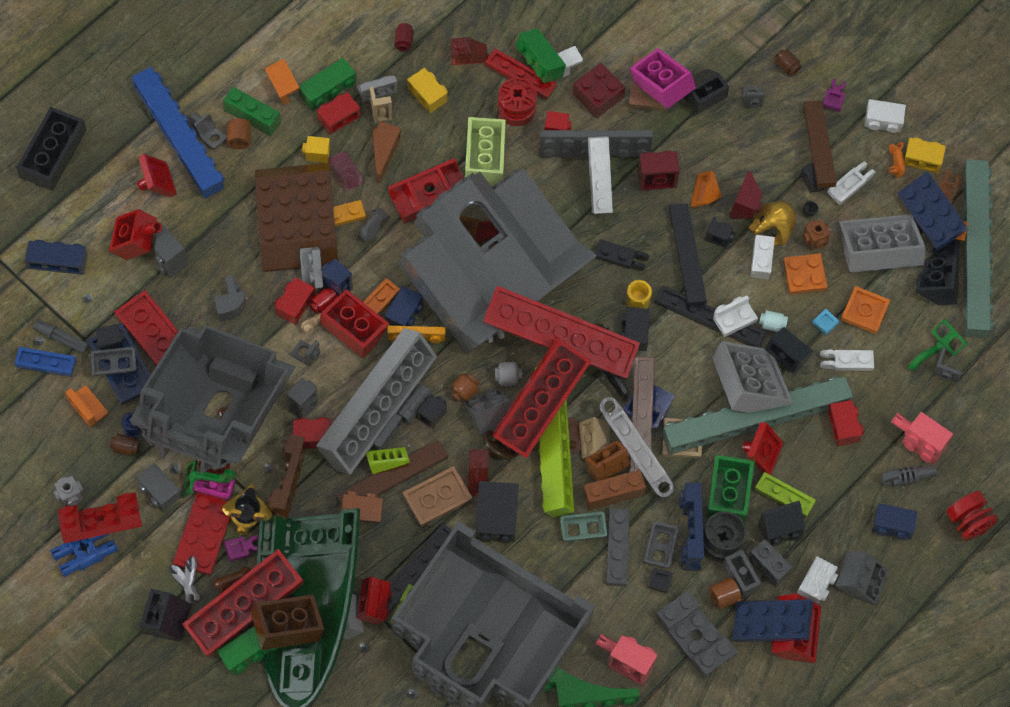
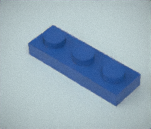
M19 347L14 365L18 368L72 377L76 357Z

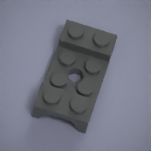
M686 591L656 613L655 618L704 680L716 668L736 657L737 651L726 637H722L702 612L699 603L689 591ZM696 631L701 634L702 638L696 641L691 638L690 634Z

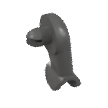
M382 208L372 210V217L358 232V236L364 242L372 241L381 223L387 220L388 216Z

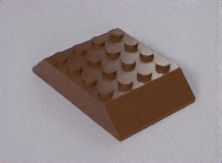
M330 163L255 170L263 272L301 269L300 248L319 247L321 266L328 262L331 263L334 259L338 260Z

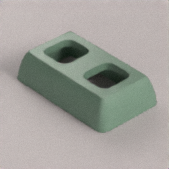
M604 512L564 515L560 517L562 536L566 542L604 538L607 536ZM598 523L599 533L589 534L587 524ZM577 524L580 534L569 536L567 526Z

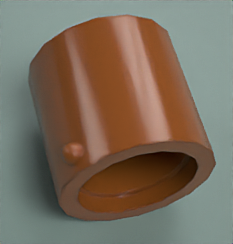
M236 118L227 122V145L230 148L246 149L251 145V123L248 120Z
M732 577L725 578L708 588L710 597L718 610H722L742 600L740 590Z

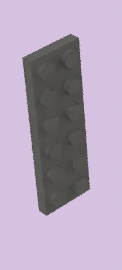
M541 130L539 157L588 158V137L601 136L609 137L610 157H639L640 154L651 152L653 130Z

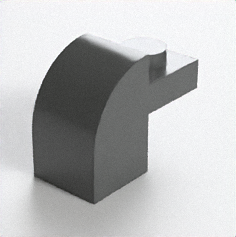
M232 275L225 277L228 294L214 297L220 322L238 317L245 308L244 290L240 291L238 281L234 282Z

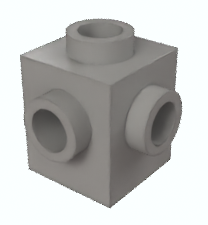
M73 476L63 477L54 484L56 491L53 492L58 503L62 501L64 507L74 506L83 501L80 493L83 491L79 480L75 482Z

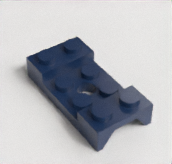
M685 483L684 490H681V497H679V508H683V515H688L687 525L690 527V534H688L686 546L682 548L681 564L685 565V571H701L700 560L704 559L701 483Z

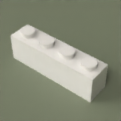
M588 137L592 213H613L609 137Z

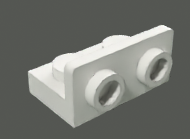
M747 295L735 298L728 305L723 304L717 307L713 320L723 336L726 337L757 322L758 317L751 308Z

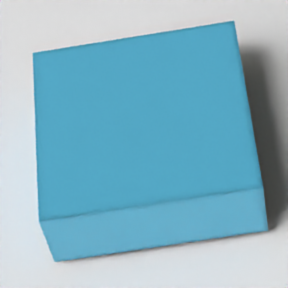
M825 309L813 320L812 324L827 335L840 321Z

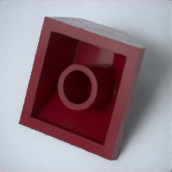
M750 171L746 174L730 212L729 218L731 219L753 218L755 212L759 213L763 205L760 202L762 193Z

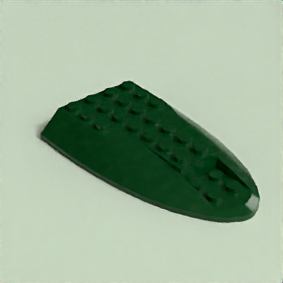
M359 508L341 509V514L283 518L274 515L267 521H260L257 565L279 549L304 581L302 586L286 598L314 595L324 627L319 642L279 647L277 650L269 651L264 655L262 660L270 687L277 701L283 707L311 706L324 689L335 666L346 629L354 588L359 537Z

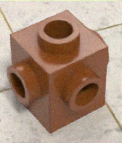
M823 219L813 220L806 224L802 236L804 242L812 251L828 244L831 230L827 224L825 225Z

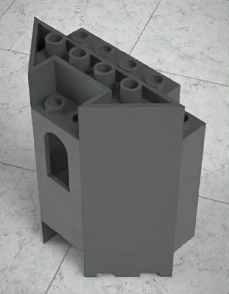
M205 325L201 331L189 326L187 330H179L140 392V404L129 421L134 426H139L143 431L142 436L151 446L155 445L160 451L159 455L163 460L169 450L176 451L201 461L200 474L205 473L211 468L214 470L223 468L229 463L237 464L240 463L296 366L277 360L276 351L217 330L216 328ZM227 392L232 396L233 400L221 420L203 414L216 393Z

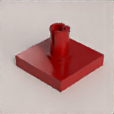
M146 154L138 157L144 174V178L137 182L138 188L141 191L149 189L171 198L175 196L177 192L167 162Z
M760 422L753 442L745 441L742 449L745 453H748V458L754 461L755 466L762 474L766 472L771 475L784 442L767 423Z

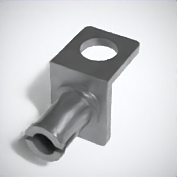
M193 113L189 117L190 123L196 127L201 140L212 149H216L227 140V136L216 129L209 113L203 117L198 113ZM212 137H220L217 142H210Z

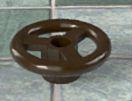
M488 430L483 434V441L487 447L486 451L490 457L511 460L516 456V451L510 447L509 451L505 444L499 440H489V436H493L494 430Z

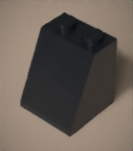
M479 481L476 539H480L482 542H490L491 540H497L501 543L515 542L519 484Z

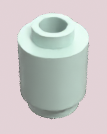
M766 310L765 314L761 313L759 324L762 325V329L778 332L783 327L786 328L788 317L782 313Z

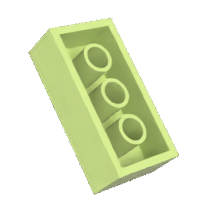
M468 117L465 178L472 172L474 174L481 172L491 187L500 180L503 181L506 120Z

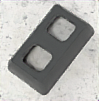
M126 347L92 351V374L94 376L135 372V348ZM129 358L130 367L120 369L118 360ZM101 360H110V370L100 371L99 362Z
M657 521L653 522L644 558L645 563L663 568L670 567L679 531L677 526ZM657 534H668L670 536L669 543L657 542ZM653 551L664 552L666 554L664 562L652 560Z

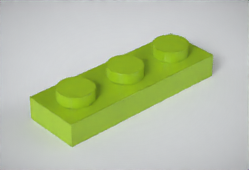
M766 472L763 473L755 487V491L780 505L800 501L804 518H807L816 502L812 497Z

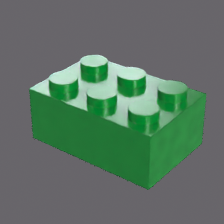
M721 455L715 456L706 513L707 518L718 512L727 511L736 514L745 523L748 514L754 461Z

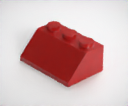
M347 289L320 314V325L362 359L377 345L389 326L385 319Z
M797 593L778 596V601L809 600ZM813 602L809 640L773 641L772 653L786 660L816 663L821 606Z

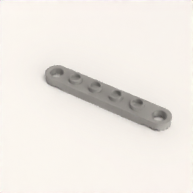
M612 397L604 398L600 403L601 413L622 444L627 448L647 481L660 497L666 498L671 496L674 492L673 482L616 399ZM607 402L615 404L613 412L608 413L605 411L604 406ZM662 482H667L670 485V489L666 493L659 491V485Z

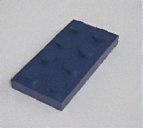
M928 171L898 192V195L937 251L968 230V227Z
M123 324L118 325L119 330H124L126 341L122 342L123 347L135 348ZM97 336L87 340L92 351L100 350ZM136 348L135 372L106 375L121 405L140 397V392L150 377ZM119 359V368H129L130 359ZM101 360L99 362L103 371L110 370V360Z
M810 599L737 602L732 640L735 642L809 640L813 602Z

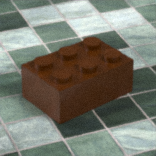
M314 595L257 602L251 614L261 650L319 642L324 631Z

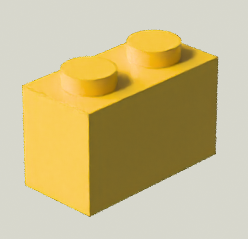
M425 67L407 79V89L429 113H432L447 102V89L444 85H440L432 72H428Z
M909 138L904 156L905 166L939 173L946 146L938 142L923 141L920 138Z

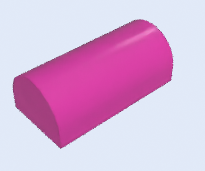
M198 480L194 483L193 491L231 500L234 493L235 480L227 483Z

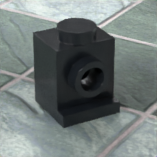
M713 217L706 232L705 241L726 248L728 242L732 243L735 232L732 231L733 228L724 222L719 223L716 221L717 218Z

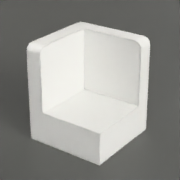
M576 46L557 53L566 64L563 77L570 75L571 67L583 62V58Z

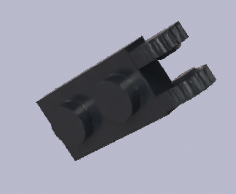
M602 239L599 240L595 251L597 256L595 259L639 271H644L646 265L633 261V258L648 261L650 257L645 252L636 251Z

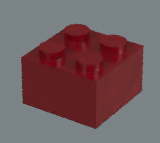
M600 63L574 82L573 95L598 118L624 98L626 87Z
M666 150L659 153L645 152L640 154L637 170L640 191L677 188L680 172L677 151Z

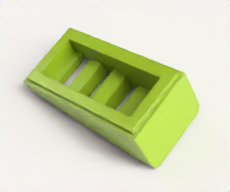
M405 447L374 450L366 453L372 474L410 463Z

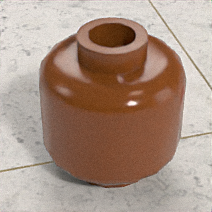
M469 373L466 375L460 374L451 384V389L454 391L452 395L459 402L462 399L468 402L479 391V382Z

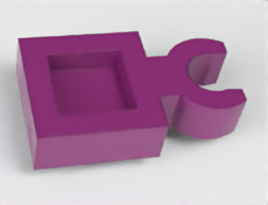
M833 79L831 89H827L823 108L840 112L845 93L842 92L845 88V81L842 82L841 86H836V79Z
M244 536L225 541L224 546L229 561L249 557V551L257 553L258 546L255 547L252 543L258 541V536H252L246 542Z

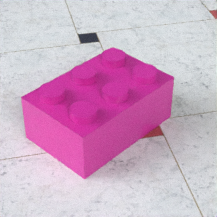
M659 48L630 68L634 83L667 109L696 89L692 73Z

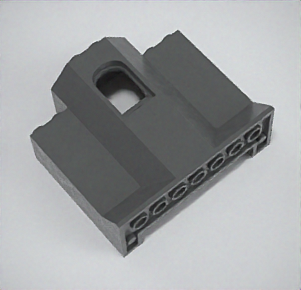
M515 169L503 181L500 180L492 187L481 172L477 174L472 172L464 180L461 179L453 185L449 191L446 190L439 195L431 204V207L427 205L416 215L417 219L413 222L424 237L415 244V248L412 245L400 255L402 259L397 263L463 351L468 354L500 330L482 323L496 286L538 301L597 256L578 242L524 169H521L519 172ZM475 205L480 207L499 232V234L481 247L478 246L460 221L461 212L468 206ZM497 241L498 244L489 249L488 246Z
M458 521L392 617V630L398 638L409 640L410 644L419 650L412 659L413 674L431 688L430 691L439 697L442 695L447 698V702L452 706L485 707L494 694L495 698L503 704L508 703L513 707H534L579 637L591 624L595 606L580 596L573 600L475 538V531ZM470 636L492 650V652L475 677L472 679H462L452 671L451 662Z

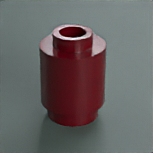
M401 23L396 28L394 46L399 51L406 52L412 48L414 31L410 24Z

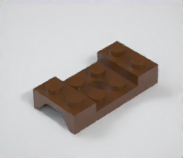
M289 434L288 441L284 440L282 452H284L283 459L286 460L285 471L287 472L286 477L281 479L280 489L274 488L273 494L268 496L267 505L272 516L277 515L283 518H288L306 455V450L302 449L305 437Z

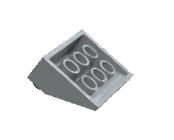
M912 214L839 221L841 240L849 272L876 271L924 265L925 245Z
M721 341L712 359L732 410L751 413L792 404L793 401L780 369L771 354L763 348Z

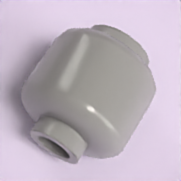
M500 362L498 367H495V382H498L502 387L517 386L519 380H522V368H518L516 362Z

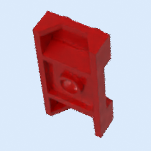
M453 158L389 186L388 195L405 224L416 219L419 211L427 205L431 207V204L439 195L446 190L449 191L453 185L461 179L464 180L459 170L456 158ZM433 186L435 190L433 192H427L425 191V187Z
M136 492L116 496L117 503L106 504L97 508H87L79 511L78 505L58 509L63 542L69 543L142 527Z

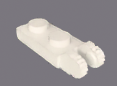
M864 161L837 181L836 187H830L827 193L841 205L874 176L876 171L872 169L863 176L861 172L867 166V163Z
M873 350L820 351V357L834 358L835 362L822 361L820 367L823 369H835L836 371L874 370Z

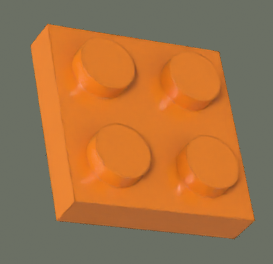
M821 253L784 257L783 264L789 295L827 291Z
M855 286L841 321L877 334L890 299Z

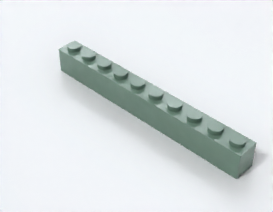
M966 159L963 167V221L969 222L964 241V337L987 338L989 332L993 331V320H990V314L993 313V303H990V297L993 295V286L990 285V280L993 277V269L990 268L993 253L990 251L992 235L989 234V229L992 228V218H989V212L992 210V201H989V196H991L992 185L989 184L992 169L989 168V161Z
M833 377L827 382H815L809 387L793 389L789 392L793 401L791 405L751 413L732 410L731 407H725L719 412H707L701 417H689L683 422L668 423L663 428L662 436L668 453L671 455L757 431L760 422L767 423L771 427L828 411L830 404L852 400L853 395L845 377Z

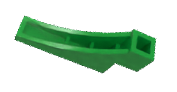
M561 668L557 670L544 692H548L555 688L558 707H614L615 704L622 703L625 706H629L638 702L640 696L638 688L620 689L598 686L578 679Z

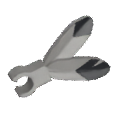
M193 556L187 560L185 572L179 566H170L172 576L185 587V600L191 604L193 603L191 601L192 595H194V600H200V596L196 592L195 586H193L197 568L196 559Z

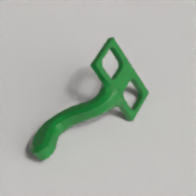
M943 319L931 331L938 340L936 345L921 352L912 360L908 368L911 371H915L926 359L941 352L943 347L955 357L968 343L946 319ZM944 323L950 329V332L944 338H941L936 330ZM955 337L963 343L956 352L949 346V343Z
M194 460L187 465L181 498H185L193 492L194 483L198 480L227 483L235 479L236 473L231 469H225L223 474L210 472L200 474V471H196L198 460Z

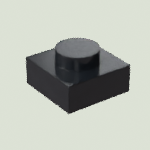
M654 568L648 588L668 593L673 573Z

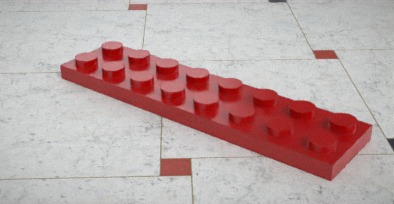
M500 286L495 287L482 322L548 349L558 337L591 359L590 366L623 379L628 378L640 345L637 341Z

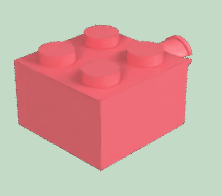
M920 412L913 422H910L899 413L891 421L892 424L905 432L902 442L909 451L920 455L925 462L933 465L947 449L953 436L952 432L923 412Z
M601 634L595 645L611 653L608 667L643 687L655 666L657 658L655 651L648 646L643 647L637 644L638 642L630 636L625 637L622 635L616 643Z

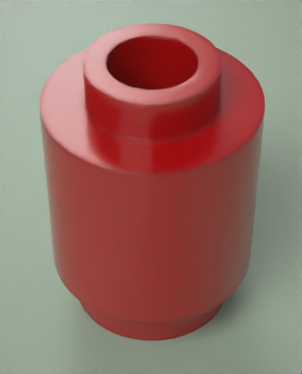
M330 287L323 289L310 299L311 304L309 306L315 314L322 313L338 296Z

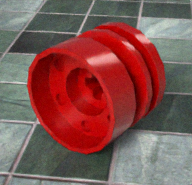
M517 77L510 78L501 85L498 93V113L500 118L506 120L505 123L508 125L524 126L535 117L537 91L532 82Z
M975 491L961 498L946 511L953 524L963 522L959 525L957 531L962 533L961 537L964 541L983 535L999 521L996 514L992 515L994 512L992 508L982 510L988 502L981 491Z

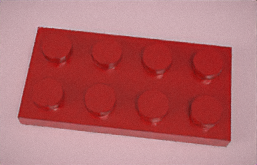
M145 290L115 310L114 314L157 366L179 331Z
M197 492L173 565L185 569L187 560L193 556L197 563L196 572L208 576L212 575L231 520V516H227L222 510V507L229 500Z

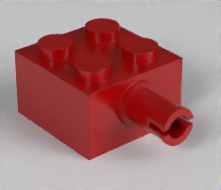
M140 209L117 217L109 252L125 260L150 252L153 234L162 231V224L156 221V217Z

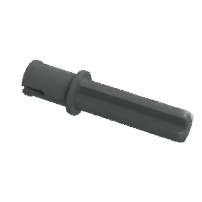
M38 319L34 324L33 330L48 336V339H54L80 353H85L88 348L87 343L58 329L56 325L52 326L41 319Z

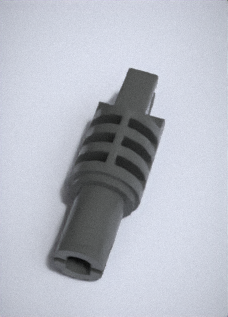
M934 465L894 469L882 474L881 482L883 486H901L902 484L907 485V483H917L920 479L935 477L936 469Z

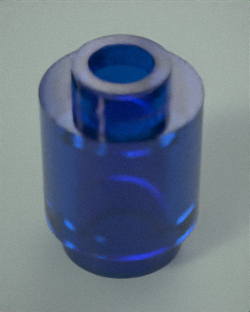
M128 412L121 418L123 432L125 435L136 437L142 430L139 426H134L129 421L134 412Z

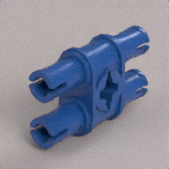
M105 534L64 543L51 549L50 552L55 561L66 555L74 554L75 559L59 566L65 578L78 570L85 571V568L97 562L101 563L102 558L117 552L118 548L114 544V540L99 547L94 546L95 541L109 535ZM81 546L87 551V554L81 550Z

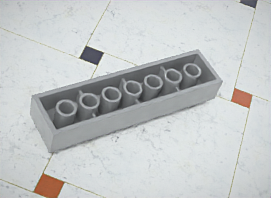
M406 328L401 331L316 445L334 470L351 475L437 358V355L420 332Z

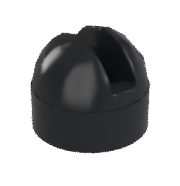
M807 201L803 206L802 212L806 217H813L818 212L819 207L814 201Z

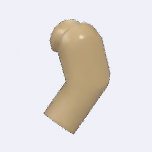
M319 312L303 321L301 329L307 334L312 333L314 326L320 323L321 313Z

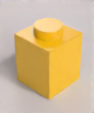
M307 136V143H303L302 154H305L306 161L328 163L330 138Z

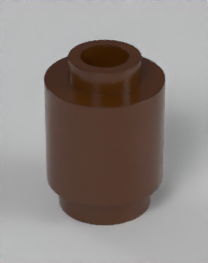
M788 49L780 50L775 56V63L786 74L794 76L802 68L800 60Z
M117 433L116 437L111 439L110 448H113V453L128 456L137 455L140 448V440H137L136 437Z

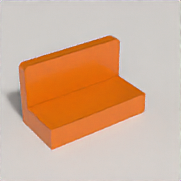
M282 59L265 68V71L285 105L290 102L288 95L299 90L300 87L285 59Z
M87 386L82 387L77 392H74L72 388L65 392L67 400L90 428L108 415V411Z

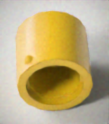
M642 280L631 282L626 294L627 306L647 309L652 295L650 285Z

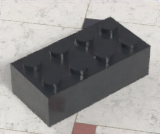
M50 107L16 167L19 178L53 191L87 131L84 120Z

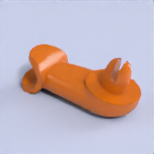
M903 142L897 143L896 146L890 144L888 147L889 153L893 155L894 162L893 166L889 167L888 170L889 173L894 174L897 178L902 177L905 173L902 153Z

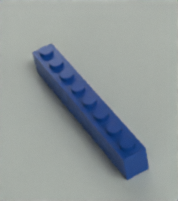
M152 67L132 76L135 89L203 198L205 199L223 190V181L225 179L222 173L216 171L214 168L216 166L211 156L208 157L206 155L207 150L204 144L198 142L195 130L193 128L190 129L188 126L187 117L179 112L180 107L177 101L171 99L170 90L167 86L162 85L161 82L163 81L158 72L155 73Z

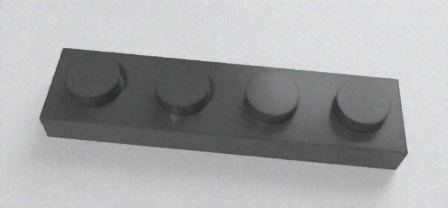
M609 509L606 585L626 586L629 509Z

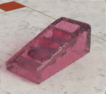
M346 151L329 158L346 191L363 184L361 174Z

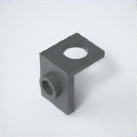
M743 87L744 107H762L765 92H761V87Z
M300 340L290 355L310 366L320 355L319 341L315 340L312 345H309ZM302 347L308 349L304 357L298 354V350Z
M943 347L933 374L939 375L944 380L958 382L962 372L941 364L946 350Z

